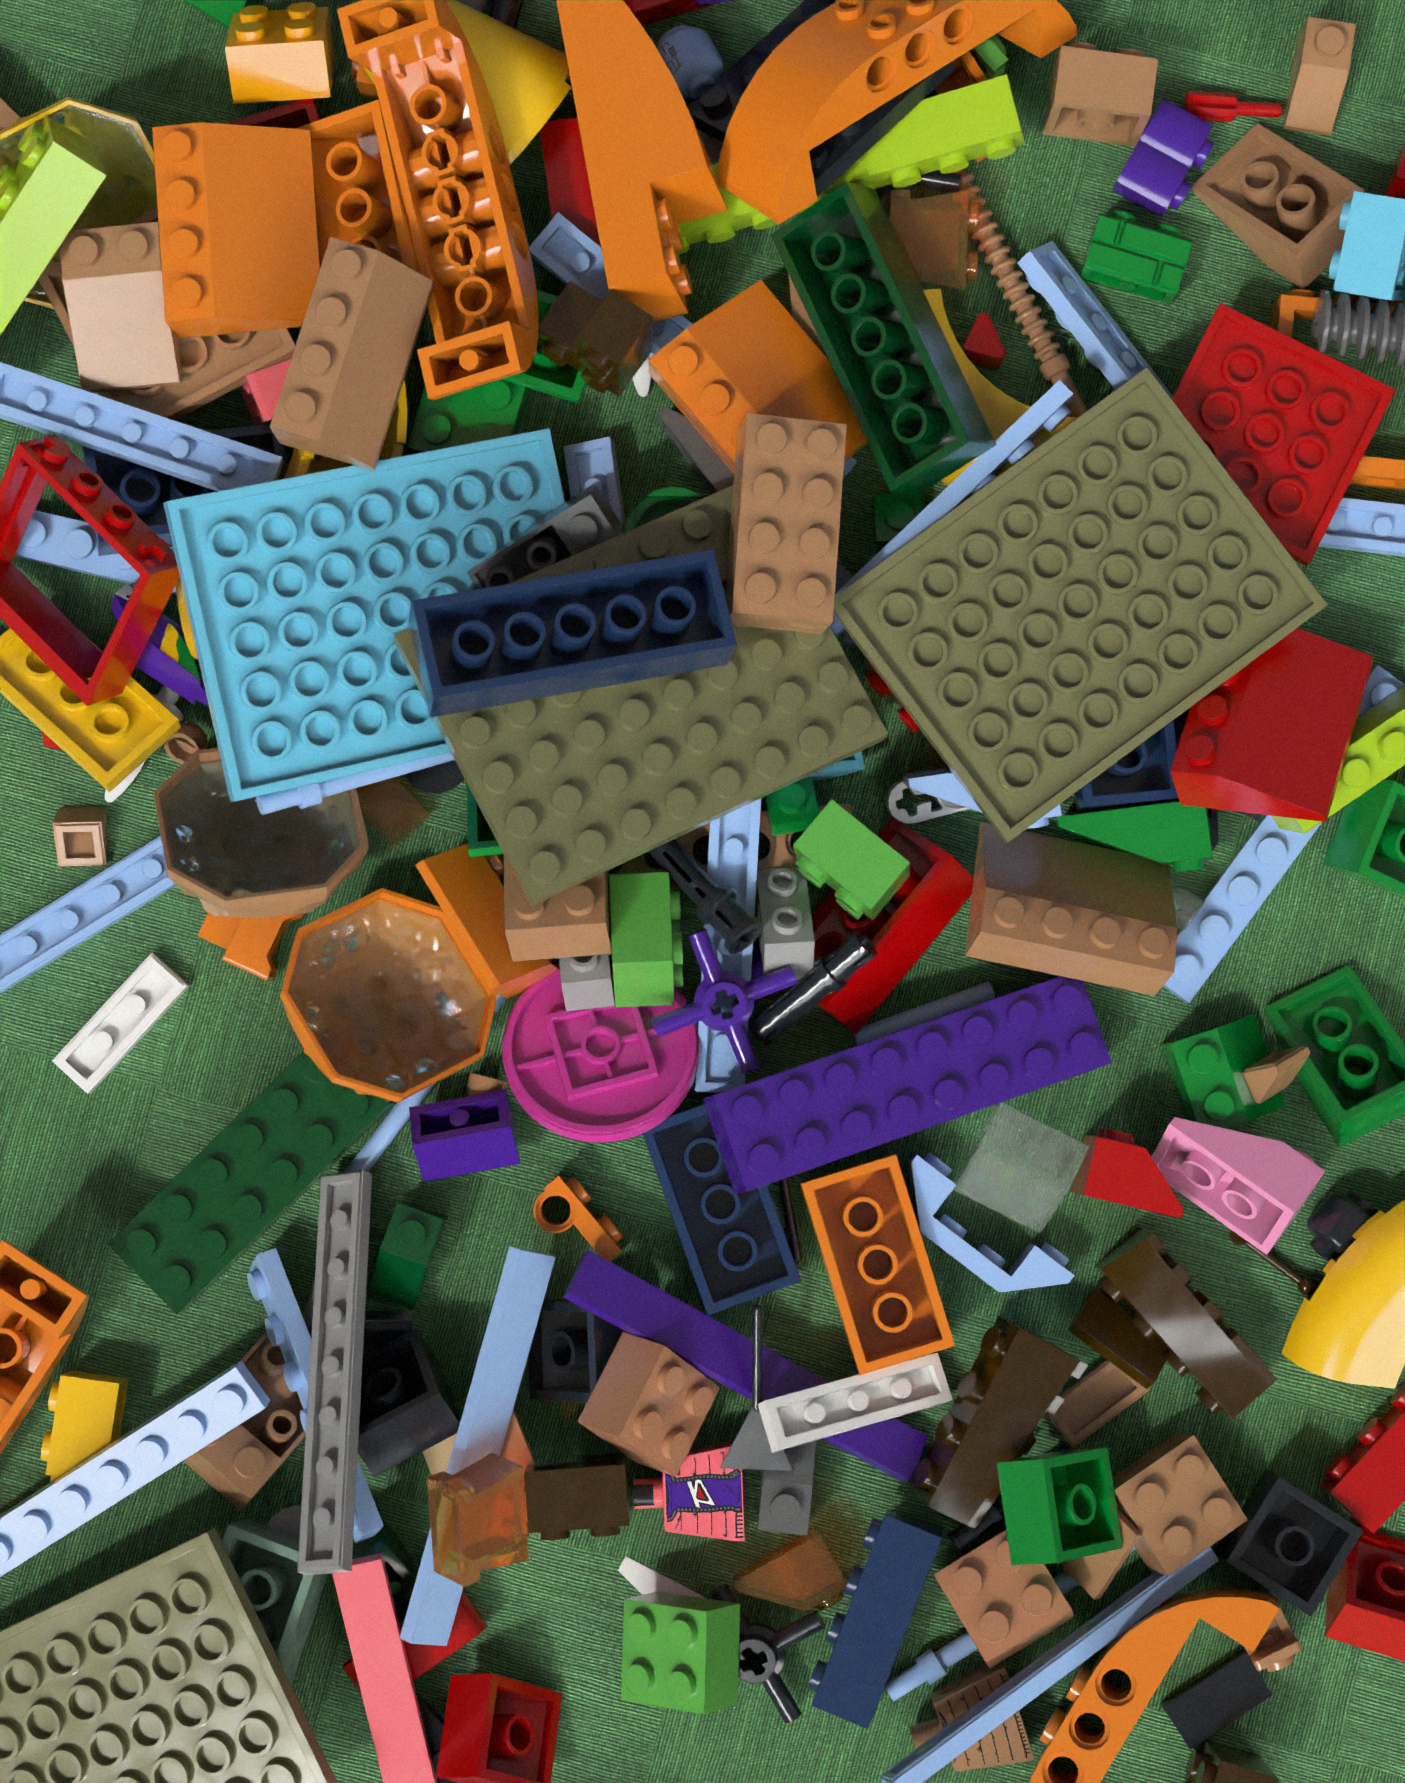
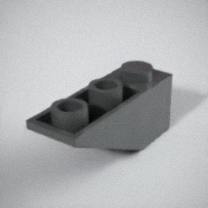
M594 483L549 512L467 571V574L477 589L506 585L618 536L622 524Z

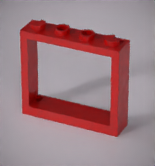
M53 434L19 442L0 484V618L86 706L123 693L180 575L175 553L169 548V545L159 538L136 515L135 511L126 505L103 482L99 475L92 472L70 450V447L64 441ZM47 483L140 574L103 654L12 563Z

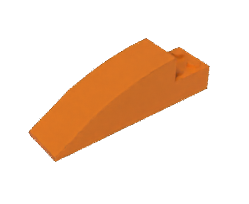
M556 0L608 288L653 316V322L687 314L688 309L685 295L692 293V285L688 269L685 264L681 265L678 250L684 249L679 223L728 211L721 186L718 183L715 167L674 77L654 42L623 0Z

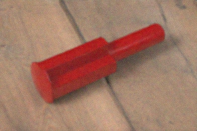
M1187 90L1183 100V109L1204 121L1233 122V118L1236 115L1279 118L1282 115V105L1280 103L1237 101L1236 93Z

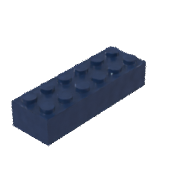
M714 549L412 600L408 620L430 718L724 666L728 664L737 646Z

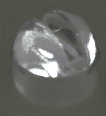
M1175 889L1172 892L1177 927L1179 931L1183 932L1197 915L1205 901L1189 890Z

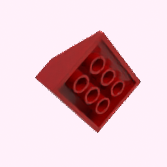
M1296 628L1191 706L1170 769L1180 805L1327 822L1373 666V657Z

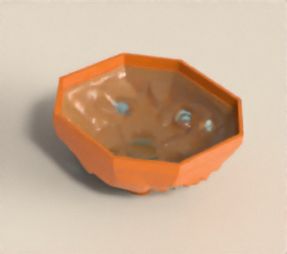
M380 888L299 928L295 935L280 992L284 1009L294 1032L304 1047V1053L313 1060L321 1072L333 1084L354 1089L358 1095H373L387 1102H401L481 1059L485 1053L498 995L490 989L441 907L384 888Z

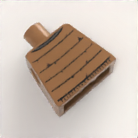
M1003 1662L989 1669L987 1664H984L933 1691L930 1694V1698L937 1718L909 1726L915 1749L1008 1681L1009 1677ZM1017 1711L953 1759L951 1764L954 1771L1034 1760L1020 1712Z

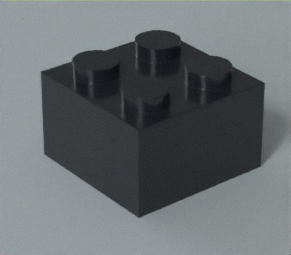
M417 1328L363 1356L358 1454L374 1477L457 1434L460 1418L441 1365Z
M1266 1469L1242 1507V1511L1248 1520L1224 1536L1215 1553L1227 1563L1309 1616H1312L1363 1533V1530Z

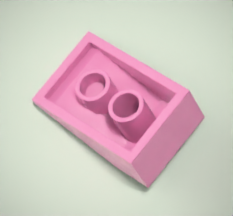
M1174 1117L1169 1123L1152 1155V1159L1169 1186L1266 1255L1296 1217L1325 1173L1322 1168L1314 1163L1310 1156L1302 1151L1293 1149L1285 1142Z

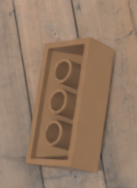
M330 237L270 424V429L280 444L376 470L432 292L433 280L379 250Z

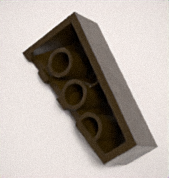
M1141 1228L1135 1229L1095 1265L1096 1269L1103 1275L1097 1283L1116 1304L1121 1299H1124L1135 1312L1129 1318L1130 1321L1148 1341L1156 1335L1169 1350L1162 1357L1178 1376L1183 1378L1188 1373L1201 1387L1194 1394L1214 1416L1219 1411H1222L1223 1414L1234 1419L1277 1379L1233 1328L1228 1329L1222 1323L1225 1319L1211 1300L1199 1290L1195 1292L1189 1285L1192 1282L1190 1280L1191 1277L1185 1269L1167 1253L1162 1254L1159 1251L1164 1246L1159 1238L1151 1231Z
M998 1316L994 1326L989 1328L983 1336L981 1351L971 1370L962 1377L958 1387V1395L948 1415L940 1420L936 1428L935 1440L925 1459L916 1466L912 1477L913 1483L908 1492L928 1507L976 1529L1001 1493L997 1463L1017 1459L1022 1455L1026 1456L1036 1442L1033 1436L1034 1428L1045 1412L1054 1416L1065 1400L1059 1394L1060 1390L1070 1376L1079 1379L1088 1367V1364L1045 1339Z

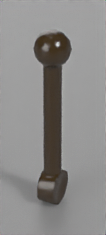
M1230 1230L1229 1238L1232 1243L1245 1245L1297 1284V1289L1301 1294L1310 1295L1315 1291L1316 1283L1312 1277H1302L1269 1252L1266 1255L1237 1233Z

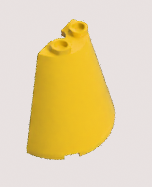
M446 0L470 44L483 75L501 129L509 165H511L548 121L571 88L565 82L570 76L566 54L457 0ZM363 67L375 85L373 73Z

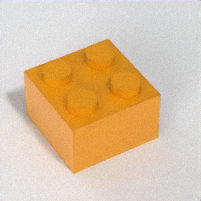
M298 2L289 5L285 10L268 11L266 6L252 5L240 9L239 13L232 14L225 51L233 104L331 97L336 61L329 7H316V4L312 2Z

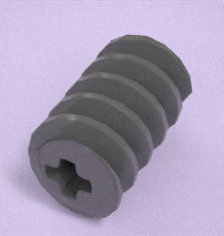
M1323 289L1319 294L1313 314L1311 338H1317L1319 352L1323 354L1331 341H1337L1338 356L1341 357L1345 355L1350 345L1354 344L1356 345L1358 360L1364 359L1370 347L1375 348L1377 363L1381 364L1389 351H1394L1396 366L1402 367L1405 362V303H1398L1390 314L1387 300H1378L1372 310H1370L1369 299L1365 296H1360L1351 308L1350 297L1347 293H1340L1332 304L1329 291Z

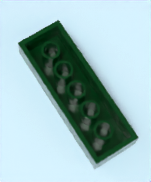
M846 181L771 234L891 492L920 494L996 446L995 440L875 189Z
M303 1050L107 1244L176 1315L184 1312L396 1103L394 1101L387 1102L373 1095H358L354 1089L333 1084Z

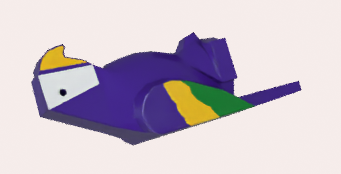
M136 583L126 584L114 594L111 610L117 621H119ZM161 613L135 667L194 704L196 699L209 707L199 660L191 656L181 623Z

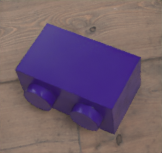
M506 1089L409 1107L412 1146L424 1182L520 1164L516 1124Z

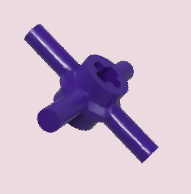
M706 928L689 934L688 938L705 979L699 984L693 1003L652 1018L654 1030L657 1036L661 1037L702 1021L711 1029L726 1032L741 1073L752 1072L760 1068V1064L744 1023L752 1014L754 1000L797 984L792 968L789 965L747 982L736 973L722 970ZM726 990L728 996L732 994L737 996L732 1001L731 1011L722 1012L721 1006L715 1009L712 1007L711 1004L716 1002V992Z

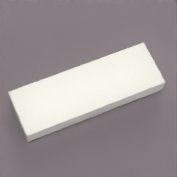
M151 953L58 1053L52 1062L87 1094H91L190 985L155 953Z

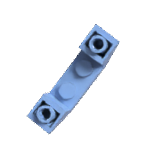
M914 1153L907 1162L914 1213L920 1232L993 1289L1000 1293L1067 1284L1075 1276L1064 1268L1069 1259L1047 1242H1045L1041 1249L1029 1243L1007 1273L1001 1268L1007 1261L984 1243L977 1251L962 1238L968 1231L945 1213L939 1221L933 1217L956 1186L954 1182L947 1178L952 1169L931 1153H928L924 1159Z

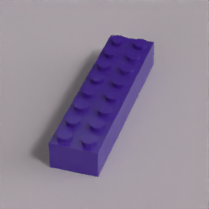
M1059 976L704 1098L703 1102L734 1193H742L1103 1067L1112 1062L1084 982Z

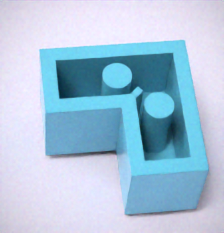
M1354 191L1352 201L1346 200L1344 202L1340 215L1339 229L1345 230L1342 250L1336 249L1330 263L1329 279L1335 280L1333 291L1391 301L1405 300V199Z

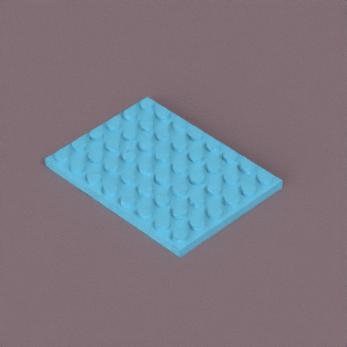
M550 428L380 460L375 471L354 465L163 503L230 801L235 802L451 752L434 718L429 717L427 705L394 642V635L409 628L408 620L412 600L476 590L477 587L467 574L468 570L565 502Z

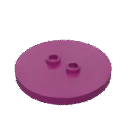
M610 957V960H611V971H612V981H613V991H614L613 965H612V957ZM557 966L559 969L529 986L515 1002L508 1016L503 1033L502 1055L506 1078L512 1093L521 1107L540 1125L563 1137L578 1141L615 1142L638 1136L653 1129L667 1119L681 1105L693 1085L698 1068L699 1035L697 1024L694 1023L658 1037L651 1021L654 1017L688 1005L685 997L677 987H674V1005L616 1008L611 1006L566 1011L561 986L560 966Z

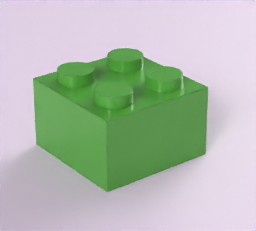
M832 799L793 845L797 858L795 863L799 867L797 870L818 888L827 883L836 891L834 896L837 899L835 901L857 920L864 914L873 921L910 877V862Z
M669 872L609 874L615 1008L674 1005V987L683 986L680 890L670 891Z
M659 1591L624 1599L621 1700L703 1715L738 1705L740 1603Z

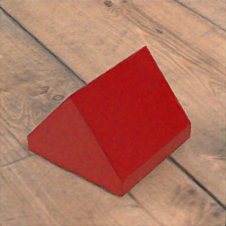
M983 312L977 316L962 350L973 365L995 370L1001 367L1006 351L989 315Z

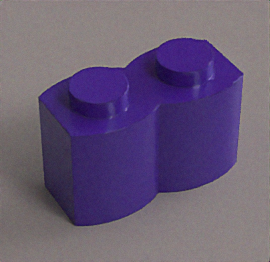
M1162 98L1112 191L1161 218L1168 206L1178 210L1192 185L1183 179L1191 165L1199 169L1202 167L1214 145V142L1207 139L1213 125Z

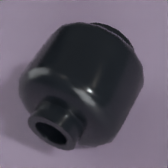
M1349 1190L1346 1195L1338 1191L1330 1193L1306 1222L1308 1231L1314 1237L1309 1246L1328 1262L1331 1258L1333 1260L1337 1257L1339 1258L1355 1241L1352 1235L1368 1219L1374 1216L1377 1210L1352 1190Z

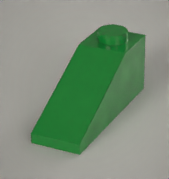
M1180 801L1057 817L1058 827L1062 830L1162 865L1174 864L1175 873L1203 870V861L1214 859L1208 808L1180 805Z

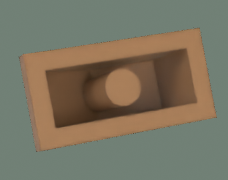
M1314 17L1307 18L1296 37L1283 129L1325 136L1331 135L1349 73L1356 24Z

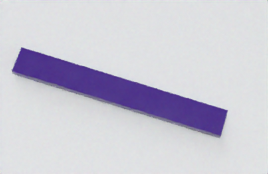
M589 1250L582 1255L563 1298L631 1335L666 1346L699 1372L752 1400V1340ZM762 1346V1402L830 1383ZM892 1418L822 1439L905 1483L912 1479L928 1436Z

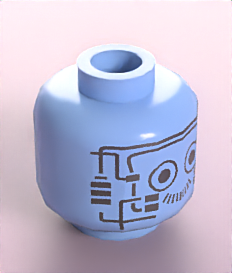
M680 25L667 31L659 40L657 49L674 77L684 99L695 100L722 76L724 63L705 30L698 27Z

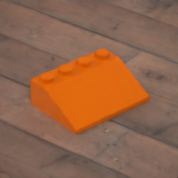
M206 122L152 127L165 323L178 338L302 327L321 268L311 131L306 129Z
M759 280L686 328L648 359L651 377L733 474L735 470L737 430L747 413L847 424L844 463L868 444L830 361L762 280Z

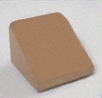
M106 807L59 808L52 822L58 866L107 865Z
M1299 1046L1272 1052L1245 1069V1072L1242 1074L1257 1104L1266 1101L1290 1085L1310 1055L1308 1047Z

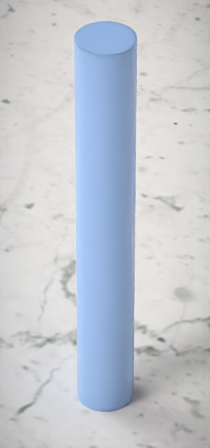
M988 981L865 1025L856 1035L853 1033V1036L858 1046L995 999V994Z

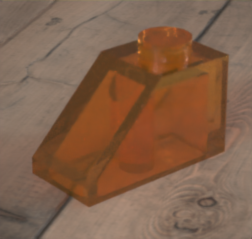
M818 1526L808 1531L807 1536L801 1535L732 1575L733 1584L739 1593L807 1611L814 1606L817 1607L818 1611L833 1606L843 1599L844 1594L842 1590L846 1589L848 1584L844 1572Z

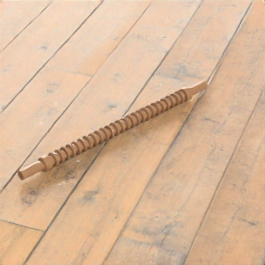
M967 167L953 172L963 174L960 193H956L953 202L962 205L959 214L968 217L965 226L974 229L971 236L972 239L980 240L981 244L978 246V251L986 252L987 254L984 258V263L993 265L990 274L999 277L996 286L998 288L1004 287L1006 292L1002 298L1004 300L1010 299L1012 303L1008 308L1009 311L1017 312L1018 316L1015 318V323L1023 324L1024 326L1021 335L1030 337L1027 346L1036 349L1033 358L1041 360L1042 364L1039 370L1046 381L1051 380L1053 385L1059 380L1063 382L1073 393L1071 402L1066 406L1071 411L1069 416L1080 417L1088 409L1068 372L1071 369V364L1065 354H1059L1058 349L1061 347V344L1052 342L1051 338L1054 336V331H1047L1045 328L1048 319L1039 317L1042 308L1033 305L1036 296L1027 293L1026 290L1030 285L1028 282L1021 281L1020 278L1023 276V271L1015 270L1014 266L1017 263V259L1009 258L1008 256L1011 247L1002 245L1005 236L996 233L999 224L995 221H990L989 218L992 216V211L989 209L985 210L983 207L986 204V199L983 197L978 198L977 194L980 191V187L977 185L972 186L971 184L974 175L965 173Z

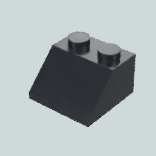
M565 1298L544 1299L528 1354L530 1399L587 1403L622 1333L628 1332Z

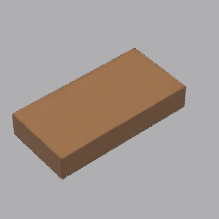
M1105 1359L1059 1393L1065 1400L1054 1416L1047 1412L1045 1414L1073 1449L1150 1391L1149 1387L1147 1389Z

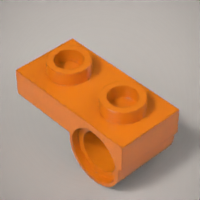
M560 1174L544 1188L545 1191L536 1199L533 1208L534 1218L537 1224L545 1231L560 1233L574 1225L600 1257L609 1262L623 1251L618 1241L624 1235L606 1214L599 1219L586 1205L592 1197L574 1176L566 1181ZM561 1196L568 1201L571 1212L565 1222L552 1223L545 1217L543 1205L548 1197Z

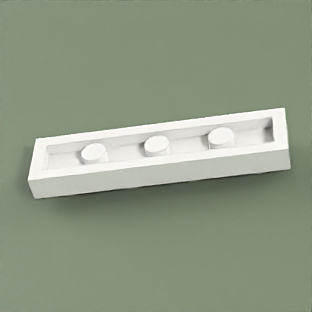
M937 1352L863 1375L858 1374L765 1400L758 1404V1408L773 1453L944 1404L953 1400Z

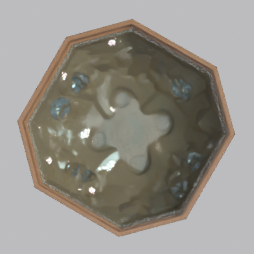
M218 748L195 751L154 792V802L167 877L179 887L184 895L199 898L203 909L215 917L263 918L310 913L317 906L325 904L338 886L356 871L369 850L368 837L356 788L324 797L321 804L303 809L296 805L262 815L258 809L256 797L235 802L230 801Z

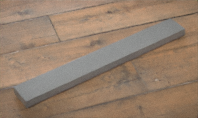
M365 1170L321 1176L297 1570L298 1573L304 1575L352 1571L372 1174Z

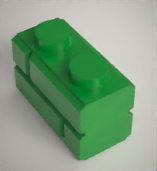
M1114 210L1110 211L1109 215L1100 213L1094 225L1079 276L1087 281L1171 305L1179 290L1193 240L1183 238V232L1170 225L1158 224L1153 229L1136 224L1137 218L1127 212Z

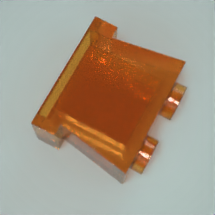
M891 190L890 222L919 283L968 292L969 281H977L978 252H969L970 232H979L980 203L971 202L969 190L913 199L911 190Z
M490 1453L454 1475L442 1471L427 1477L434 1572L466 1587L481 1580L480 1571L529 1561V1533L526 1521L523 1466L497 1454Z

